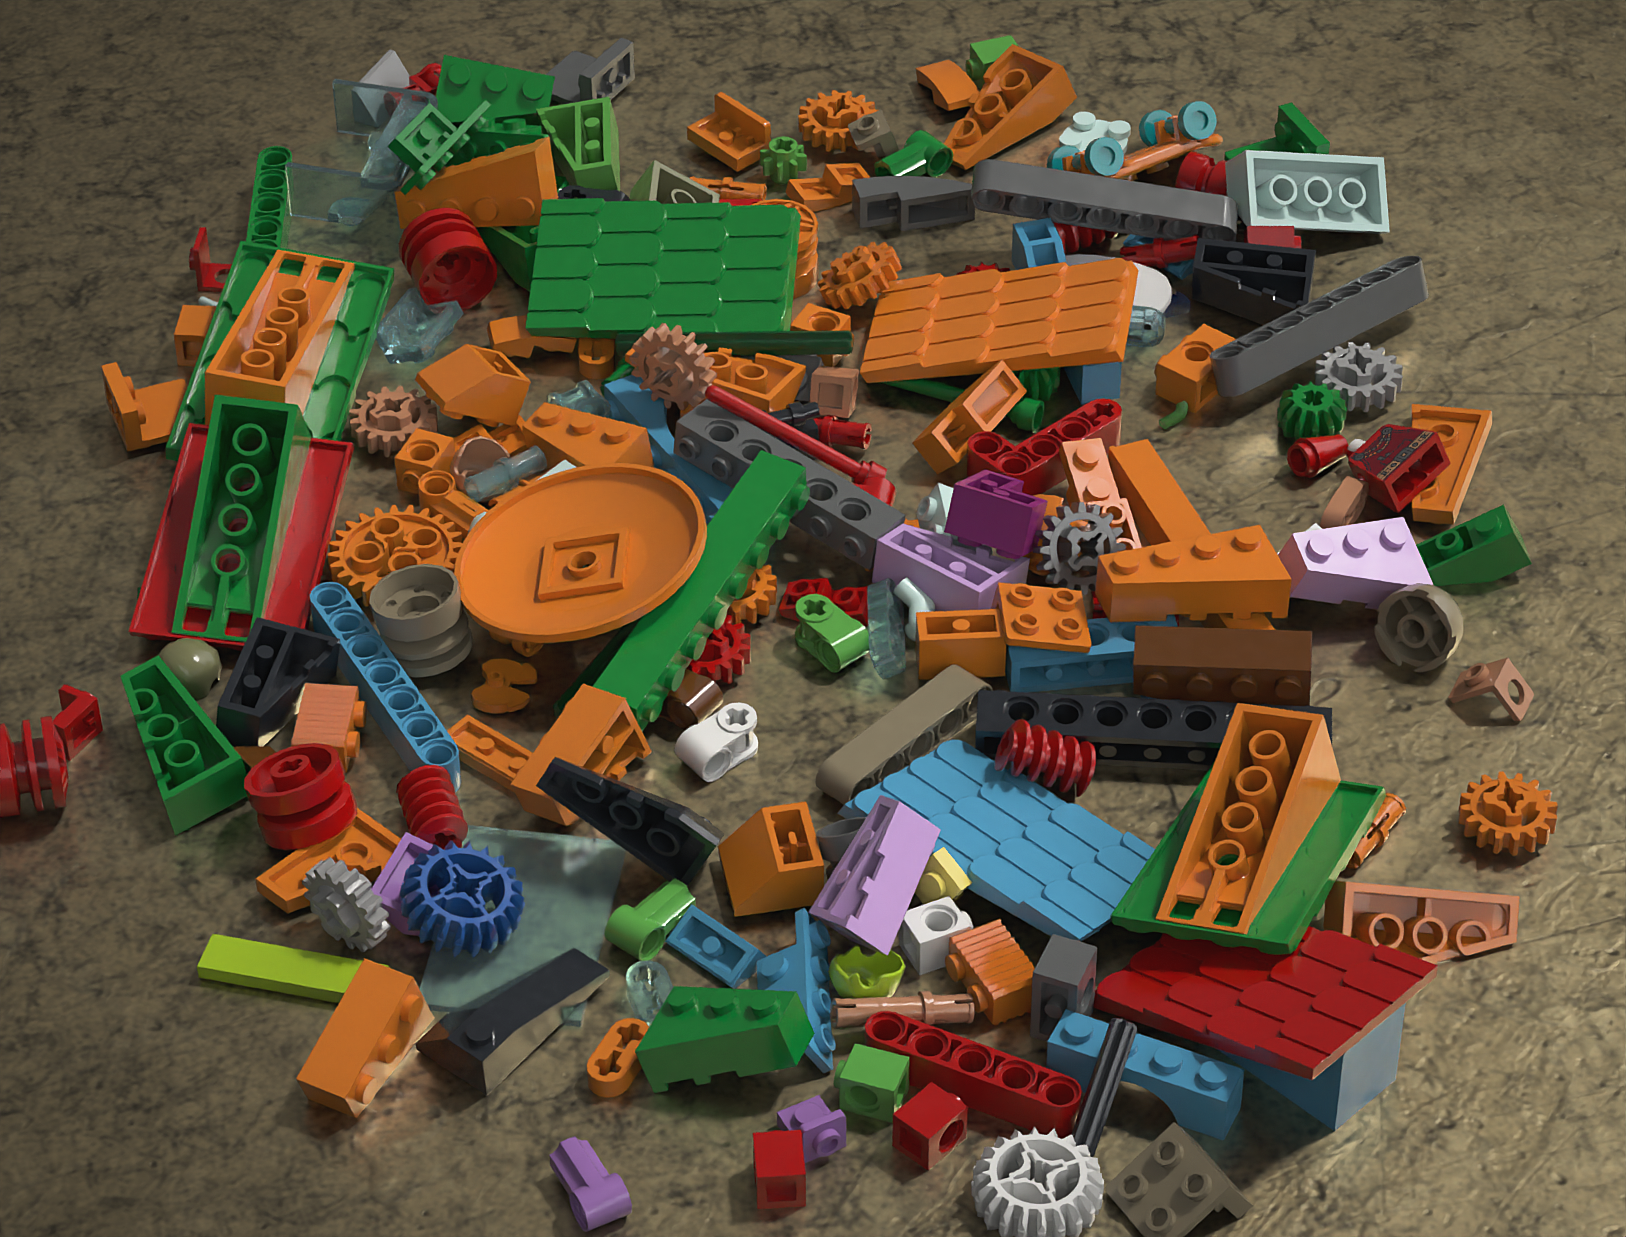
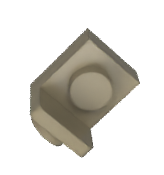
M882 109L872 114L864 115L848 124L850 133L859 151L873 146L878 159L899 151Z

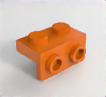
M719 92L714 96L715 112L687 127V139L738 172L760 160L761 149L769 150L771 125L765 118L748 109L740 102L723 92Z

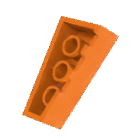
M548 136L538 139L534 143L511 147L504 152L474 158L470 162L457 166L451 165L442 168L439 172L435 170L437 174L422 190L414 186L404 195L400 189L407 183L406 181L395 191L400 229H405L413 219L421 214L443 207L458 209L470 217L475 227L539 225L542 200L558 199L550 138Z

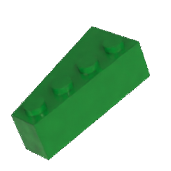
M159 655L120 676L175 836L247 796L244 788V779L247 773L241 756Z

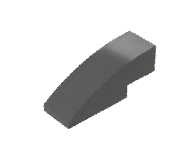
M883 176L852 180V211L860 228L897 222L901 231L975 220V207L971 203L972 184L919 176Z

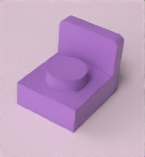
M820 1095L777 1112V1126L780 1130H801L805 1163L819 1157L829 1156L837 1150L846 1147V1116L840 1109L831 1112Z

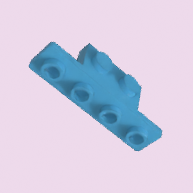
M803 908L795 912L796 944L757 961V989L797 991L815 1033L804 1053L823 1073L833 1070L832 1051L836 1048L835 1039L831 1032L830 1018L831 998L829 992L830 977L828 973L830 965L828 963L827 947L830 946L831 939L823 922L820 920L815 921L807 910Z

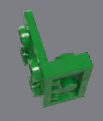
M1291 102L1278 106V118L1274 127L1276 137L1226 151L1224 160L1229 161L1245 150L1329 154L1330 142Z

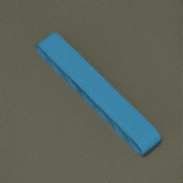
M326 582L315 586L310 593L313 629L316 633L340 639L337 666L351 686H358L359 698L361 701H366L368 711L410 772L424 765L444 767L450 774L451 783L456 793L461 786L459 750L454 740L347 588L336 582Z

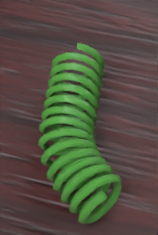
M1187 402L1178 403L1173 413L1159 419V425L1163 429H1168L1182 421L1187 415Z

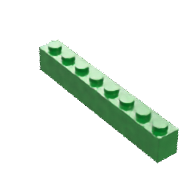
M763 450L758 453L707 525L705 548L693 573L671 597L640 619L593 685L595 688L624 697L641 731L644 730L649 722H654L658 718L670 690L676 691L679 688L688 665L692 660H697L702 655L707 638L714 629L718 630L722 626L727 615V609L734 599H740L743 596L748 585V579L755 569L759 570L764 566L768 558L769 549L776 539L781 540L789 527L790 519L796 510L800 511L805 507L810 495V488L807 486L806 467Z

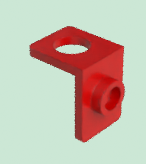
M200 227L194 247H191L189 253L190 270L196 272L198 291L222 292L225 283H220L215 279L221 274L229 273L232 264L211 263L206 227Z

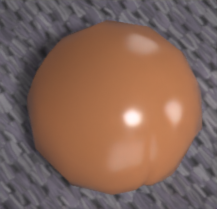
M483 436L467 439L454 454L450 464V474L455 479L456 488L480 504H487L489 500L503 495L513 478L508 472L510 454L494 439Z

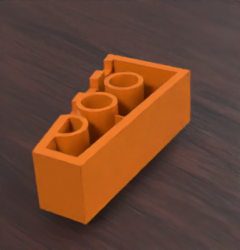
M1255 525L1098 556L1095 595L1110 622L1166 621L1168 614H1180L1188 617L1190 620H1206L1207 614L1232 613L1233 619H1250L1253 612H1271V618H1287L1292 579L1261 525Z

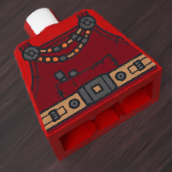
M1392 424L1382 426L1367 441L1361 439L1353 440L1347 449L1348 464L1354 477L1369 483L1368 495L1397 513L1451 464L1437 432Z

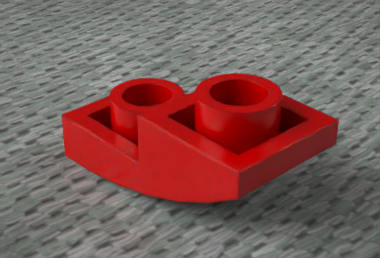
M828 578L800 579L788 582L779 612L782 617L799 621L795 612L797 601L809 594H819L829 598L833 604L847 615L859 621L864 627H867L877 601V596L872 586L846 587L833 590Z

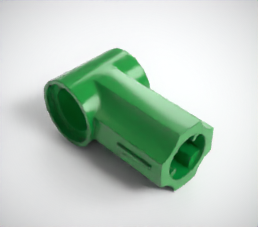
M919 130L907 139L903 149L874 163L875 175L877 177L921 176L927 173L931 177L936 178L943 175L949 169L953 161V151L928 132Z

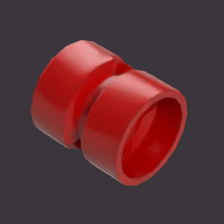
M1194 151L1189 152L1180 166L1175 188L1227 196L1225 162L1227 161L1221 160L1215 164L1214 158Z

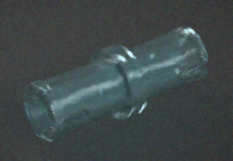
M535 445L509 459L501 457L494 461L492 467L474 476L467 477L464 483L465 489L469 497L476 502L502 489L511 490L518 486L520 480L546 469V457L542 450Z

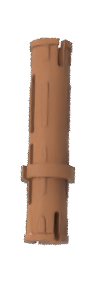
M919 991L918 996L833 998L830 1005V1018H836L831 1023L834 1029L865 1027L867 1019L872 1014L880 1011H891L932 1026L933 1024L940 1023L970 1024L973 1022L975 1011L974 1003L968 1004V1002L973 1000L971 993L932 995L930 991Z

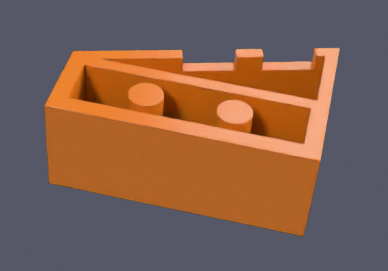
M546 402L522 425L530 464L543 473L554 468L563 460H567L575 467L602 463H630L654 468L648 432L645 427Z
M364 958L296 1078L308 1099L358 1118L434 1020V1016L414 977Z

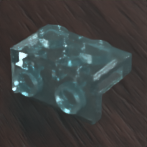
M410 288L380 322L376 341L389 364L410 361L421 363L434 355V349L443 338L453 332V326L464 313L457 301L426 305L418 289Z

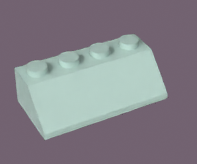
M1245 150L1225 162L1227 197H1231L1238 204L1237 214L1246 226H1294V230L1387 234L1390 232L1384 157Z

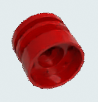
M445 207L433 209L413 219L404 229L398 243L399 257L427 306L437 312L456 313L468 310L482 302L492 291L497 279V264L468 215L458 209Z
M52 716L40 717L43 737L35 739L32 736L30 720H22L21 741L12 742L6 725L4 723L0 724V818L20 815L21 794L30 793L37 812L44 811L41 791L52 789L55 809L66 807L69 776L63 740L53 724Z

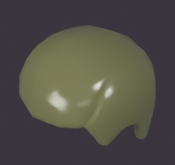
M192 638L178 639L166 645L158 654L194 700L207 697L213 681H220L222 665L218 651L203 640Z

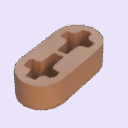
M1347 476L1325 508L1320 527L1326 529L1353 525L1365 506L1369 492V483Z

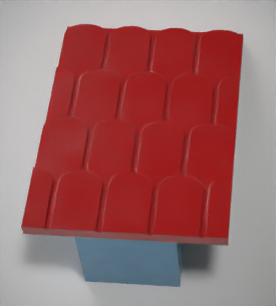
M1308 926L1297 949L1291 952V954L1282 955L1267 954L1256 948L1246 946L1224 947L1203 939L1180 940L1171 937L1167 933H1163L1160 940L1154 945L1136 953L1127 966L1118 972L1110 974L1099 983L1095 990L1094 1008L1216 1048L1323 1124L1336 1131L1396 1080L1406 1002L1436 978L1438 965L1381 943L1375 947L1333 930L1320 931Z

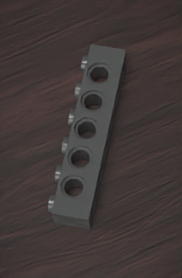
M707 399L676 422L673 453L733 489L761 450L806 467L807 486L810 488V495L805 507L800 511L796 510L790 519V523L868 570L874 568L877 540L901 524H904L905 514Z

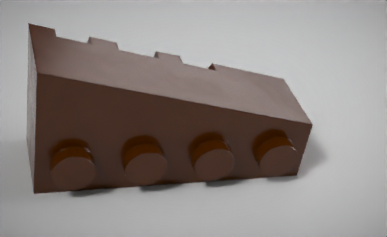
M1137 625L1135 627L1133 694L1168 700L1180 699L1188 701L1310 706L1312 631Z

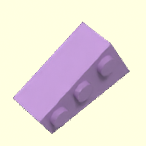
M1404 517L1293 533L1278 554L1292 579L1290 597L1341 604L1343 600L1365 603V608L1378 610L1379 605L1400 588L1416 583L1433 585Z
M901 524L877 540L872 582L895 595L893 593L894 589L903 579L908 577L933 600L935 611L990 609L998 582L1026 584L1030 558L1021 557L1015 559V562L992 556L990 547L982 545L974 551L952 545L953 537Z
M880 795L808 913L850 941L888 956L928 859L934 850L941 829L900 801Z

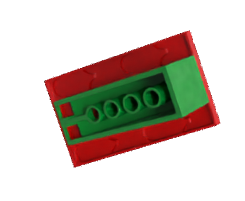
M215 395L210 424H188L128 631L130 635L150 640L169 641L192 638L203 640L210 646L242 651L257 617L308 630L311 618L310 593L315 586L320 584L328 546L332 539L340 500H342L354 449L353 443L311 438L300 407L297 404Z

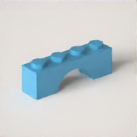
M1066 1009L1047 1042L1046 1068L1072 1077L1080 1084L1082 1092L1086 1093L1109 1023ZM1136 1033L1120 1081L1136 1084L1158 1096L1171 1109L1179 1126L1224 1141L1241 1108L1244 1069Z

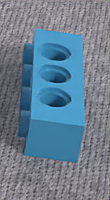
M1168 614L1166 621L1110 622L1108 618L1088 619L1087 623L1092 644L1089 653L1010 646L1006 644L1005 674L1010 692L1029 693L1133 683L1136 625L1178 627L1175 615Z

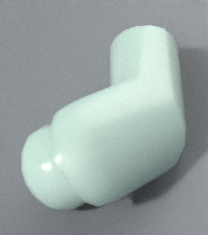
M906 577L897 585L893 593L909 607V623L905 626V633L909 639L915 641L916 612L935 611V604L929 596Z

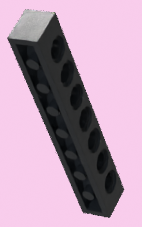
M978 690L975 749L990 759L995 760L997 749L1006 730L1015 721L1023 719L1030 724V728L1033 725H1041L1046 729V733L1055 730L1062 735V738L1066 736L1075 737L1079 744L1084 741L1092 743L1096 752L1095 765L1208 771L1217 758L1237 703ZM1266 703L1250 704L1322 714L1325 718L1332 745V708L1271 705Z

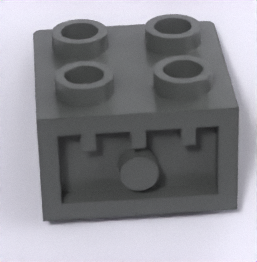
M620 38L598 58L578 51H572L546 74L555 76L551 100L561 104L610 97L611 100L635 79L633 42Z

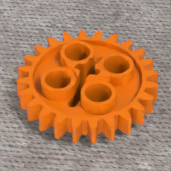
M392 505L389 513H383L378 507L374 509L375 516L372 517L359 513L360 523L347 520L345 522L346 531L336 530V541H330L328 563L332 582H338L347 588L354 600L363 596L364 606L367 607L370 605L372 589L381 579L393 571L412 565L432 564L443 566L454 573L457 555L463 542L462 533L455 532L454 522L444 524L443 514L430 518L429 508H425L417 514L414 513L413 505H409L404 512H399L397 506Z

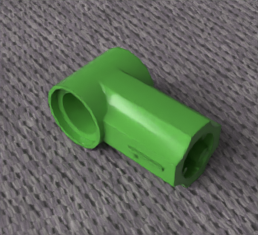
M676 878L671 882L666 881L634 908L628 904L617 908L606 924L605 939L641 962H649L659 953L665 942L666 935L676 927L691 904L696 907V899L691 895L687 885Z

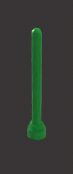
M924 378L877 382L948 402H953L966 390ZM1031 398L1019 400L1005 417L1011 418L1012 423L1017 424L1019 429L1036 433L1044 418V402Z

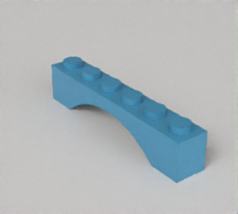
M1051 218L1013 224L1012 263L1016 270L1066 262L1062 240ZM1122 362L1063 367L1081 405L1095 399L1105 398L1112 400L1120 398Z
M629 375L605 384V402L602 403L603 416L647 428L654 468L674 475L693 490L700 501L706 524L708 525L733 488L673 453L675 438L670 433L667 425V408L665 407L664 399L659 397L656 401L651 400L652 391L649 388L645 390L639 388L643 382L641 377Z

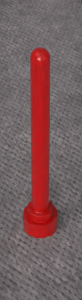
M711 385L705 390V397L710 402L852 478L851 482L854 484H861L870 477L885 478L887 468L874 461L867 463L863 460L858 463L718 386Z

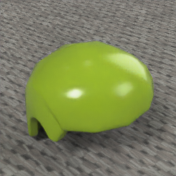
M855 945L844 955H835L831 961L828 973L834 988L845 999L891 997L900 984L906 966L901 956L891 949L888 956L877 951L873 955H865L861 952L860 946Z

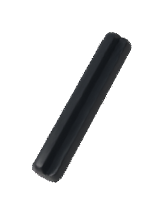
M1112 1018L1110 1020L1071 1134L1076 1142V1146H1088L1090 1157L1095 1155L1137 1032L1135 1024L1120 1018Z

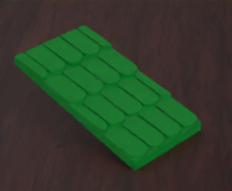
M603 198L543 199L532 275L533 281L531 282L528 305L529 313H527L525 328L532 336L616 339V335L621 332H646L650 327L657 329L662 323H666L670 332L676 325L681 326L682 332L790 331L801 215L796 208H787L784 205L732 206L730 202L661 204L654 200L605 201Z

